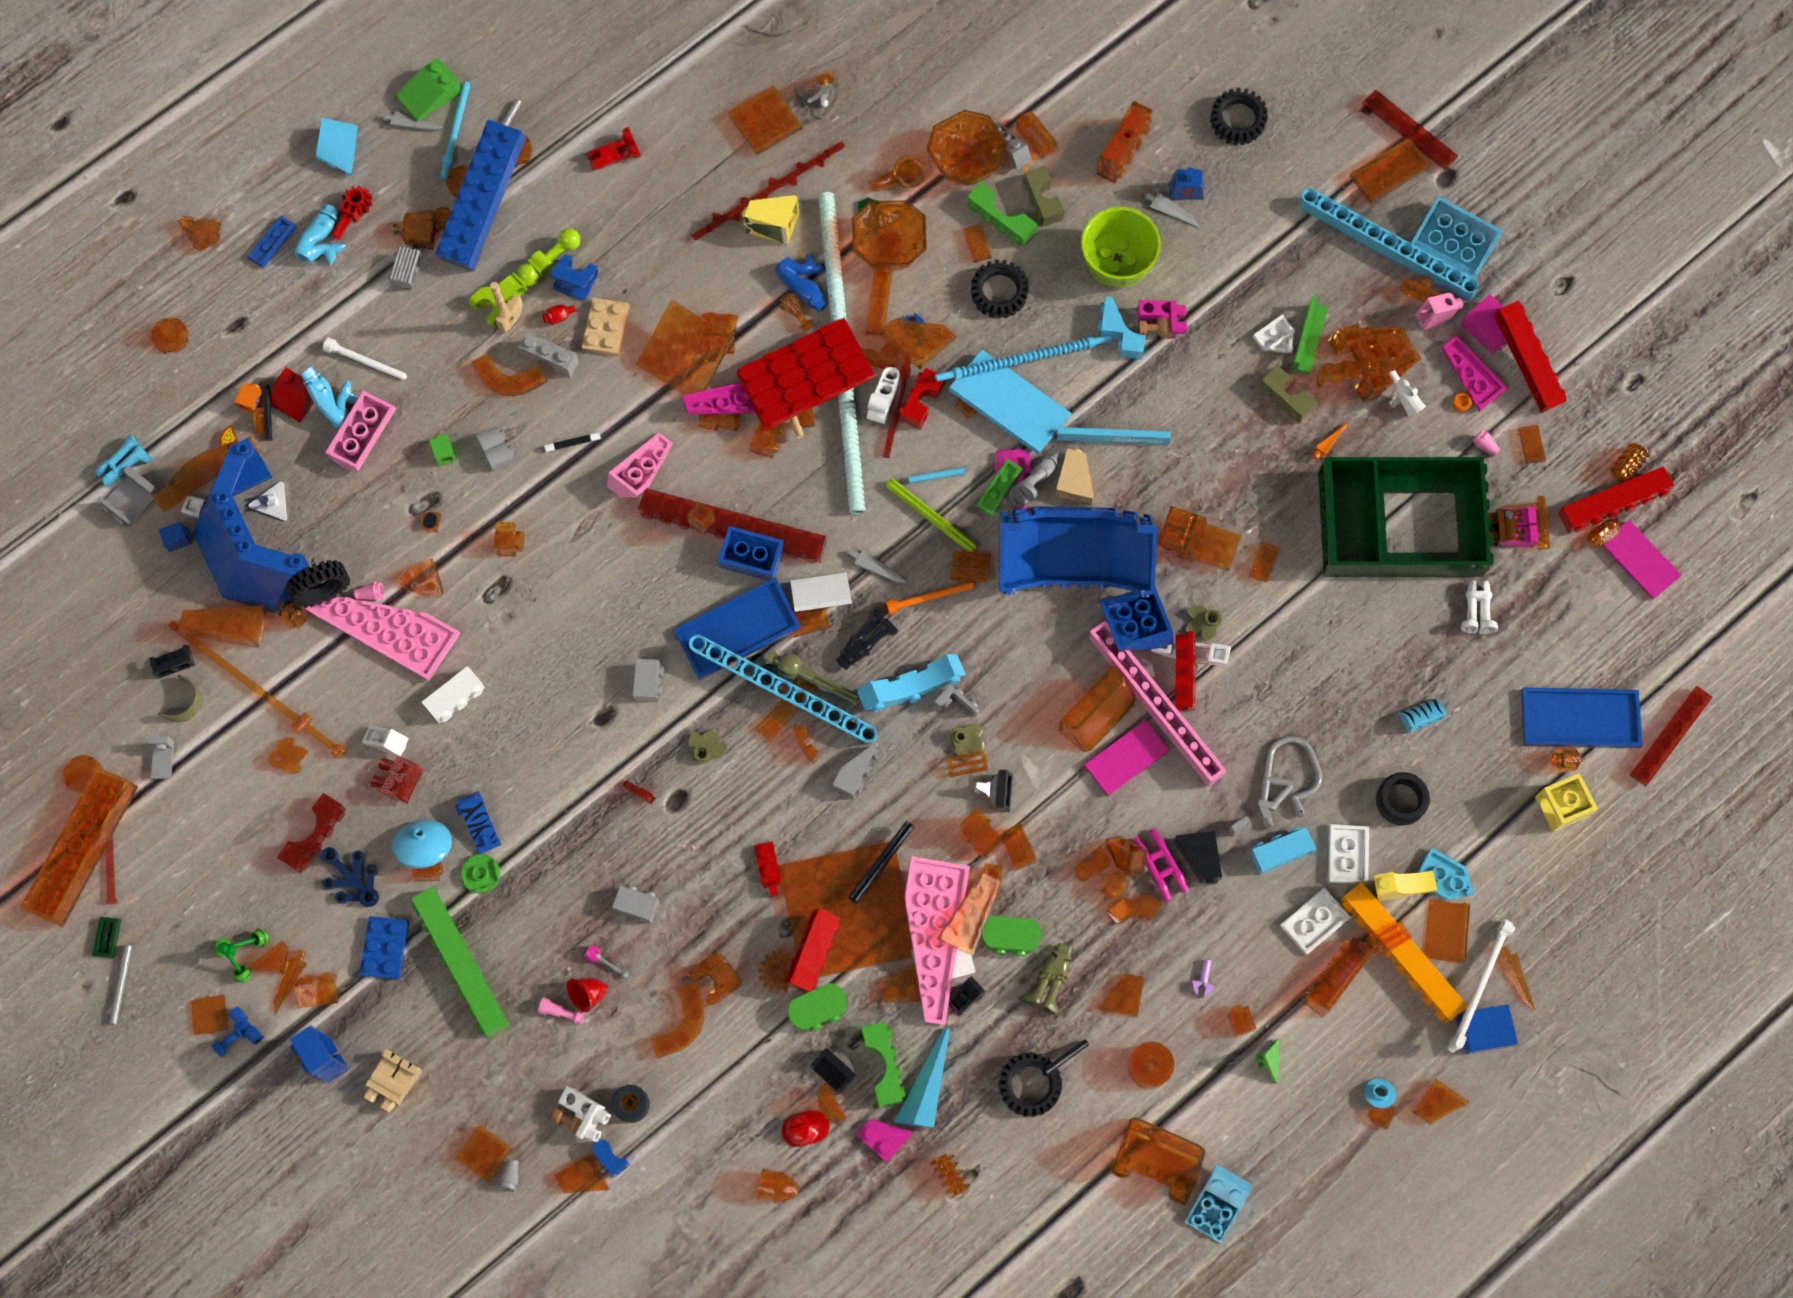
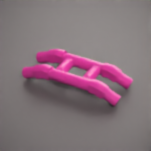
M1153 828L1149 831V834L1159 850L1149 854L1138 837L1133 838L1132 843L1151 873L1164 901H1169L1172 898L1163 878L1173 873L1182 893L1188 891L1189 888L1166 843L1157 830ZM1163 856L1169 867L1158 872L1153 861Z

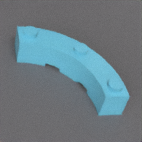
M946 654L928 664V669L919 673L917 670L896 677V680L889 682L888 679L868 682L857 689L865 711L873 710L874 712H879L884 708L908 701L914 703L919 701L924 695L947 685L959 683L960 678L966 674L958 655Z

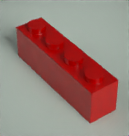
M820 908L812 910L784 981L785 984L803 992H811L816 988L819 971H822L825 966L824 958L833 945L831 940L833 935L839 930L840 923L838 922L840 917Z

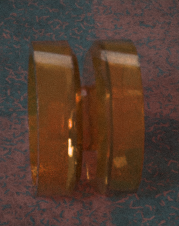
M1158 1042L1142 1043L1135 1048L1128 1061L1130 1078L1136 1085L1144 1089L1160 1088L1169 1080L1174 1071L1172 1053L1166 1046ZM1152 1063L1154 1065L1153 1069H1149L1147 1064Z

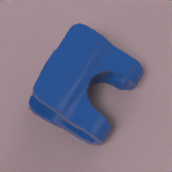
M564 254L552 271V277L556 279L553 283V289L576 299L585 300L597 279L598 266L588 264L583 270L572 269L573 256Z

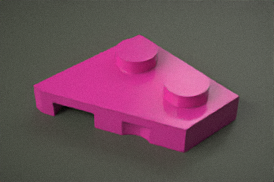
M870 1119L857 1133V1136L887 1163L913 1133L909 1130Z

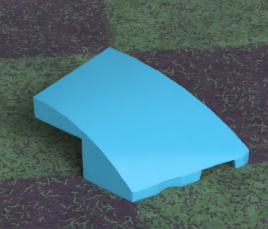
M321 118L315 158L327 163L334 169L336 167L342 169L347 176L351 177L358 125Z

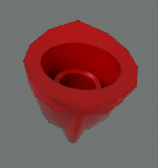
M571 978L567 981L566 989L575 1007L582 1012L588 1013L603 999L608 985L595 978Z

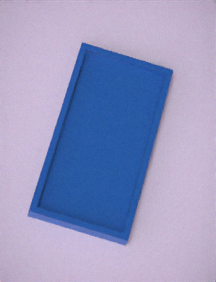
M775 577L675 628L674 631L697 678L701 680L723 669V667L691 650L689 641L693 636L701 635L744 658L801 629V626ZM697 640L694 643V648L701 649L704 645L703 641ZM712 650L711 657L718 658L721 653L720 650ZM730 658L728 660V665L736 662L737 659Z
M1524 687L1521 689L1523 741L1525 746L1641 748L1643 746L1639 690Z

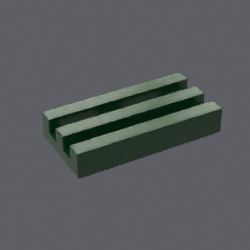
M100 917L92 956L114 959L121 919ZM105 922H108V924H107V929H106V933H105V937H104L103 949H102V952H100V947H101V941H102V936H103V931H104ZM113 922H114V927H113V932H112V937H111L109 952L107 953V951H108V946H109V941H110V936H111V931H112V926H113Z

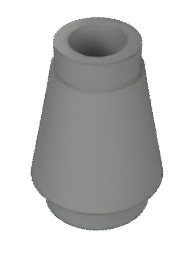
M511 1159L506 1161L498 1180L499 1189L515 1191V1187L518 1186V1161Z

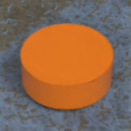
M1458 393L1452 401L1453 408L1458 412H1466L1472 405V399L1466 393Z

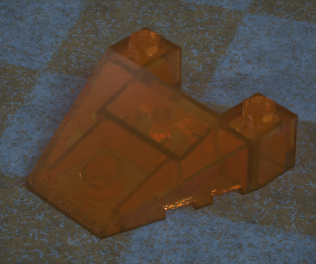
M1351 325L1338 329L1328 340L1336 356L1351 352L1364 377L1354 388L1363 403L1377 399L1394 384L1388 375L1390 371L1394 369L1401 378L1421 360L1404 328L1382 327L1381 329H1376L1373 326L1359 328L1358 325Z

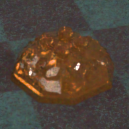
M963 110L933 126L927 145V152L945 180L971 186L988 179L1001 169L1008 143L989 115Z
M907 200L868 202L852 217L853 253L873 270L894 272L910 267L927 250L925 215Z

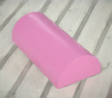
M362 391L325 454L345 469L358 472L395 412L396 407Z

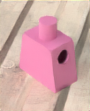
M1452 293L1429 297L1416 313V317L1423 330L1449 321L1457 310L1463 308V301L1461 298L1455 299Z

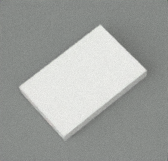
M847 572L791 580L795 612L852 604Z
M1329 824L1328 883L1358 885L1362 882L1367 886L1369 827Z
M1324 887L1279 926L1305 955H1308L1348 921L1351 916Z

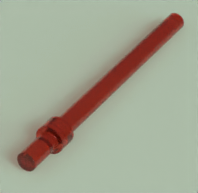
M910 353L905 354L904 363L899 372L901 376L882 457L890 458L900 414L899 410L902 405L907 379L910 377L912 370L910 366L913 355Z

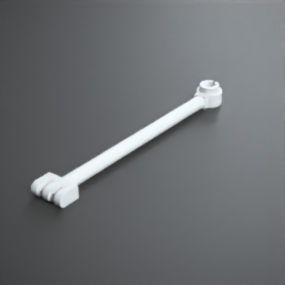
M1507 919L1503 920L1498 927L1496 940L1456 1035L1449 1042L1447 1049L1451 1053L1463 1047L1467 1038L1464 1035L1505 938L1507 936L1510 937L1515 930L1513 923Z

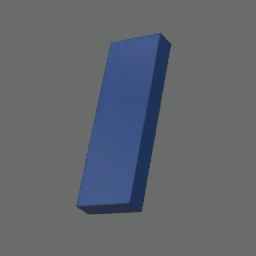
M280 216L249 254L248 259L264 269L296 229V225Z

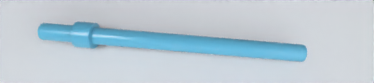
M467 81L463 82L446 154L442 158L441 164L443 166L440 174L442 179H447L449 168L453 164L452 156L470 88V83Z

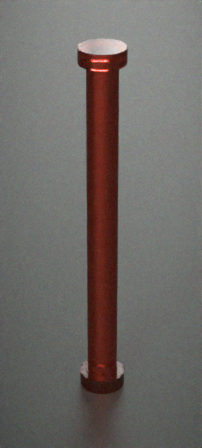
M113 811L102 812L105 828L106 905L118 904V899L115 897Z

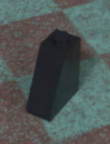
M1215 831L1176 835L1174 843L1199 882L1206 883V885L1218 884V881L1222 878Z

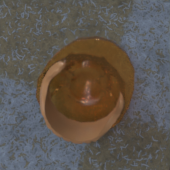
M904 155L894 164L893 174L900 186L916 188L924 182L926 172L922 163L917 158Z

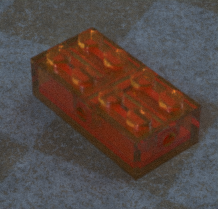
M1133 100L1099 156L1097 175L1116 184L1119 178H1123L1126 172L1125 167L1127 164L1130 165L1135 157L1133 155L1134 152L1140 150L1143 144V137H1147L1152 127L1150 125L1153 121L1151 117L1152 109Z

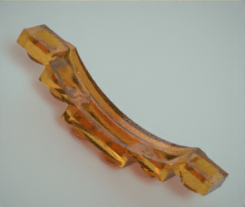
M248 437L253 446L258 451V453L261 454L262 452L260 451L252 437ZM233 444L221 445L204 451L179 468L170 478L166 487L153 495L154 500L163 513L179 504L181 500L204 484L216 478L227 452Z

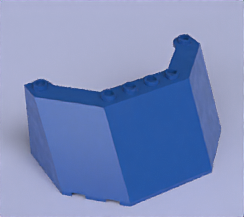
M246 438L230 446L193 531V535L223 598L274 613L288 602L293 601L287 589L289 580H292L294 575L298 576L297 573L299 571L304 572V568L311 567L306 558L300 553L289 555L255 544L233 497L273 477L263 458L249 438Z
M1063 506L1031 507V511H1026L1025 508L1016 509L1009 515L1006 511L1000 512L999 592H1003L1005 595H1013L1018 589L1038 585L1041 587H1051V584H1058L1059 587L1064 588L1070 587V585H1078L1080 588L1097 585L1098 588H1108V586L1134 591L1138 593L1139 597H1149L1150 594H1155L1157 524L1153 515L1143 514V517L1138 516V512L1123 510V513L1117 512L1118 508Z

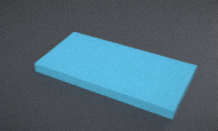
M981 350L969 366L972 364L976 365L977 363L981 364L982 361L986 363L987 360L991 362L992 359L996 361V359L984 350ZM1002 366L1001 369L997 367L996 370H987L986 373L982 371L981 374L977 372L976 375L972 373L971 376L967 374L966 377L962 376L960 379H956L949 387L951 393L1038 455L1058 432V427H1062L1072 414L1008 367L1004 368Z

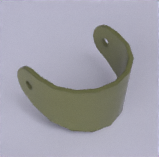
M182 675L177 677L192 684L194 687L195 696L193 703L181 714L166 715L158 712L159 716L178 723L193 718L200 710L202 704V693L199 687Z

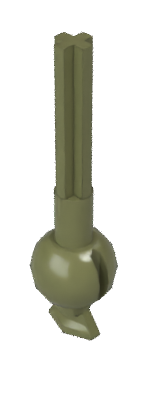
M773 650L766 659L765 664L777 666V672L784 679L794 680L796 677H799L853 704H856L859 699L857 693L803 667L802 660L796 654L788 653L780 656Z

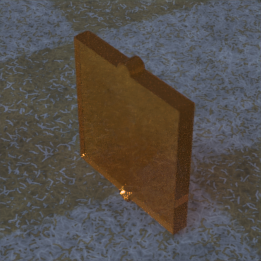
M225 995L206 996L202 999L191 1000L194 1035L206 1033L212 1035L214 1032L228 1030Z

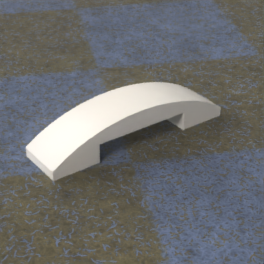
M1173 636V644L1151 649V652L1176 659V639ZM1196 642V663L1225 666L1228 663L1231 646L1216 643L1208 645Z

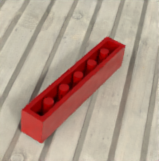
M1518 300L1498 309L1493 315L1542 414L1567 401L1566 393L1558 382L1557 374L1550 366V360L1542 349L1541 341L1533 331L1534 327L1525 314L1524 306Z
M1663 466L1564 506L1558 515L1568 533L1572 531L1577 533L1584 530L1587 525L1592 524V526L1601 523L1604 518L1609 517V519L1618 516L1619 512L1624 510L1626 512L1632 511L1637 507L1636 505L1641 503L1643 505L1649 504L1653 501V498L1658 496L1659 498H1664L1670 494V490L1675 485Z

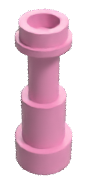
M544 997L538 1009V1013L550 1014L559 1018L563 1016L575 1020L574 1024L580 1025L585 1014L580 1010L576 1013L564 1009V1006L553 1003L550 999Z

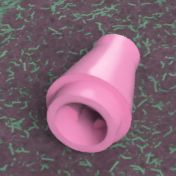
M1484 430L1478 433L1472 440L1476 447L1487 452L1492 457L1501 450L1490 434Z
M375 581L355 589L354 595L356 600H380V598L384 597V587L381 582L377 583Z

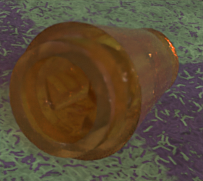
M886 171L873 181H870L873 192L891 189L898 185L893 171Z

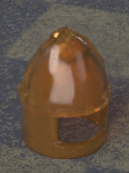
M762 1169L756 1199L773 1200L774 1204L785 1203L795 1199L801 1193L798 1183L790 1175L782 1171Z

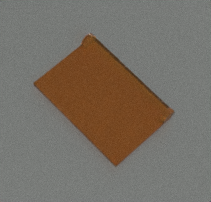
M1429 899L1424 955L1427 958L1457 963L1466 962L1470 904Z

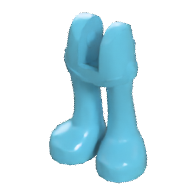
M129 434L125 438L124 444L112 457L103 461L95 471L97 477L102 478V483L105 486H109L122 478L123 470L127 466L131 467L139 461L147 464L153 459L142 448L140 443ZM133 451L122 463L116 466L122 458Z

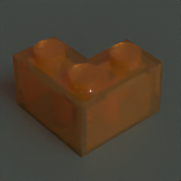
M978 808L960 823V837L967 844L970 842L975 847L974 851L981 858L984 856L988 859L1004 843V838L991 826V820Z

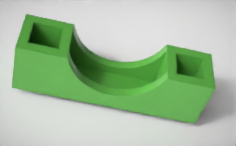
M980 182L967 196L968 208L972 212H977L981 215L985 222L993 224L1000 233H1005L1009 236L1013 243L1023 247L1037 232V223L1024 213L1011 217L998 212L994 206L995 192Z
M885 1022L863 1026L862 1032L866 1049L879 1053L885 1060L887 1067L884 1078L875 1086L879 1108L903 1103L902 1098H905L906 1095L904 1086H899L898 1078H901L899 1065L895 1066L893 1059L897 1058L895 1046H891L889 1041L890 1038H893L891 1027H886Z

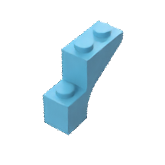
M1106 296L1105 302H1101L1100 314H1103V318L1098 321L1097 330L1101 331L1100 336L1108 335L1112 336V339L1118 340L1117 350H1121L1120 357L1142 360L1146 335L1130 331L1125 326L1113 298Z

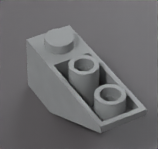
M1000 122L984 130V133L1005 160L1016 170L1032 162L1028 145Z
M878 742L872 744L841 767L833 783V790L855 799L857 794H861L864 787L862 782L865 777H869L872 771L870 765L873 760H877L881 751L879 750Z

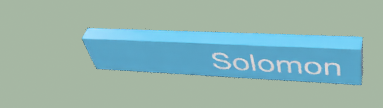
M1058 427L1057 441L1169 445L1171 439L1170 431Z

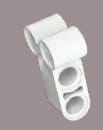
M888 367L883 371L875 393H872L867 407L869 409L867 419L882 424L886 423L890 411L889 408L899 383V371L896 368Z

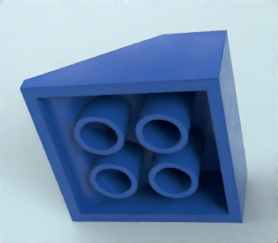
M1156 587L1155 594H1150L1149 597H1139L1138 593L1132 591L1100 601L1118 650L1157 649L1173 644V630Z

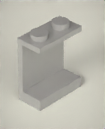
M127 466L123 470L127 477L106 500L100 496L97 499L101 503L100 508L108 514L112 512L115 515L113 518L121 525L126 523L130 527L161 493L145 478Z

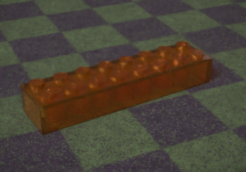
M96 766L20 909L61 928L64 927L138 786L125 778Z

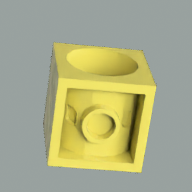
M1580 773L1545 787L1535 796L1552 832L1588 818L1598 809Z

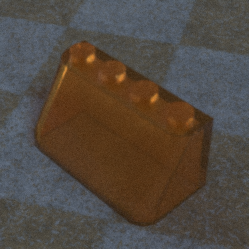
M1112 665L1060 720L1058 731L1083 752L1093 750L1134 706L1135 697L1121 672Z

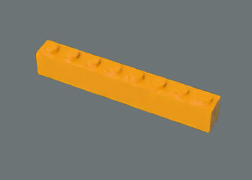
M1362 882L1341 899L1343 908L1355 916L1356 923L1361 928L1367 930L1370 940L1375 944L1378 943L1382 948L1381 952L1383 955L1396 964L1394 965L1395 969L1401 975L1404 974L1407 977L1411 988L1419 991L1423 1002L1427 1006L1431 1005L1436 1011V1017L1441 1022L1444 1021L1447 1024L1468 1007L1465 1001Z

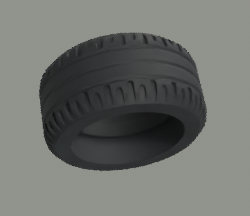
M1398 772L1390 775L1382 782L1376 793V805L1379 813L1384 819L1395 825L1405 826L1417 822L1426 813L1430 804V795L1426 784L1412 773ZM1401 784L1410 787L1418 798L1417 809L1407 814L1394 810L1387 798V792L1391 786Z

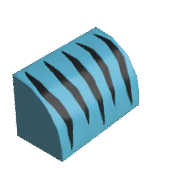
M1434 698L1401 711L1399 715L1407 732L1411 733L1443 720L1447 713L1439 700Z

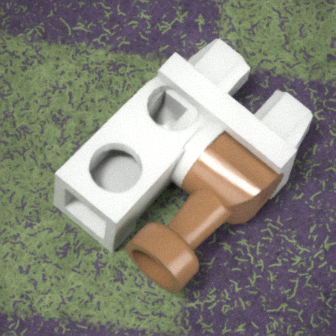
M566 1086L558 1103L576 1112V1114L572 1118L567 1115L565 1109L558 1107L552 1114V1122L556 1124L564 1123L575 1136L587 1141L597 1142L601 1136V1132L595 1129L598 1122L602 1124L608 1123L611 1115L605 1111L604 1106L581 1094L578 1090Z

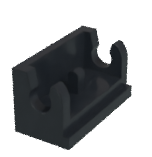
M183 645L182 649L157 658L150 657L149 660L153 674L160 679L196 666L189 646Z

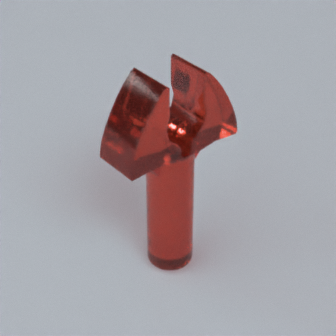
M628 780L623 783V787L641 797L648 804H652L656 799L643 787L640 788Z

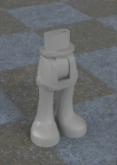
M1053 453L1051 456L1041 460L1030 471L1029 477L1019 482L1010 490V499L1016 506L1022 508L1028 501H1033L1037 497V490L1034 488V485L1051 475L1058 465L1057 460L1060 458V455Z

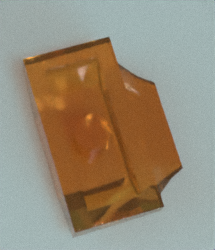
M827 1083L821 1085L818 1090L817 1104L826 1120L838 1125L845 1122L846 1116Z

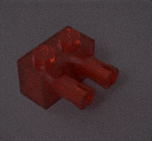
M396 756L394 761L382 758L380 761L385 764L379 762V768L389 771L386 779L374 775L372 779L376 781L371 780L370 785L374 788H379L380 792L392 800L407 804L424 769L411 760Z

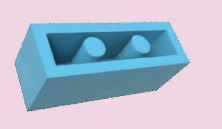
M1300 827L1290 830L1289 835L1283 837L1280 834L1271 838L1272 841L1267 844L1260 842L1254 845L1250 855L1259 875L1314 853L1316 847L1307 828L1300 829Z

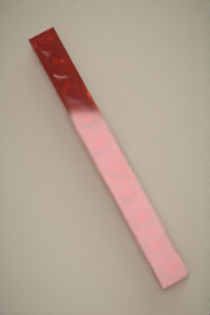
M648 488L644 490L638 508L640 515L645 519L652 520L654 518L664 524H677L682 529L692 528L701 534H714L719 539H725L728 527L731 526L784 540L782 553L791 558H804L809 563H821L827 543L826 536Z

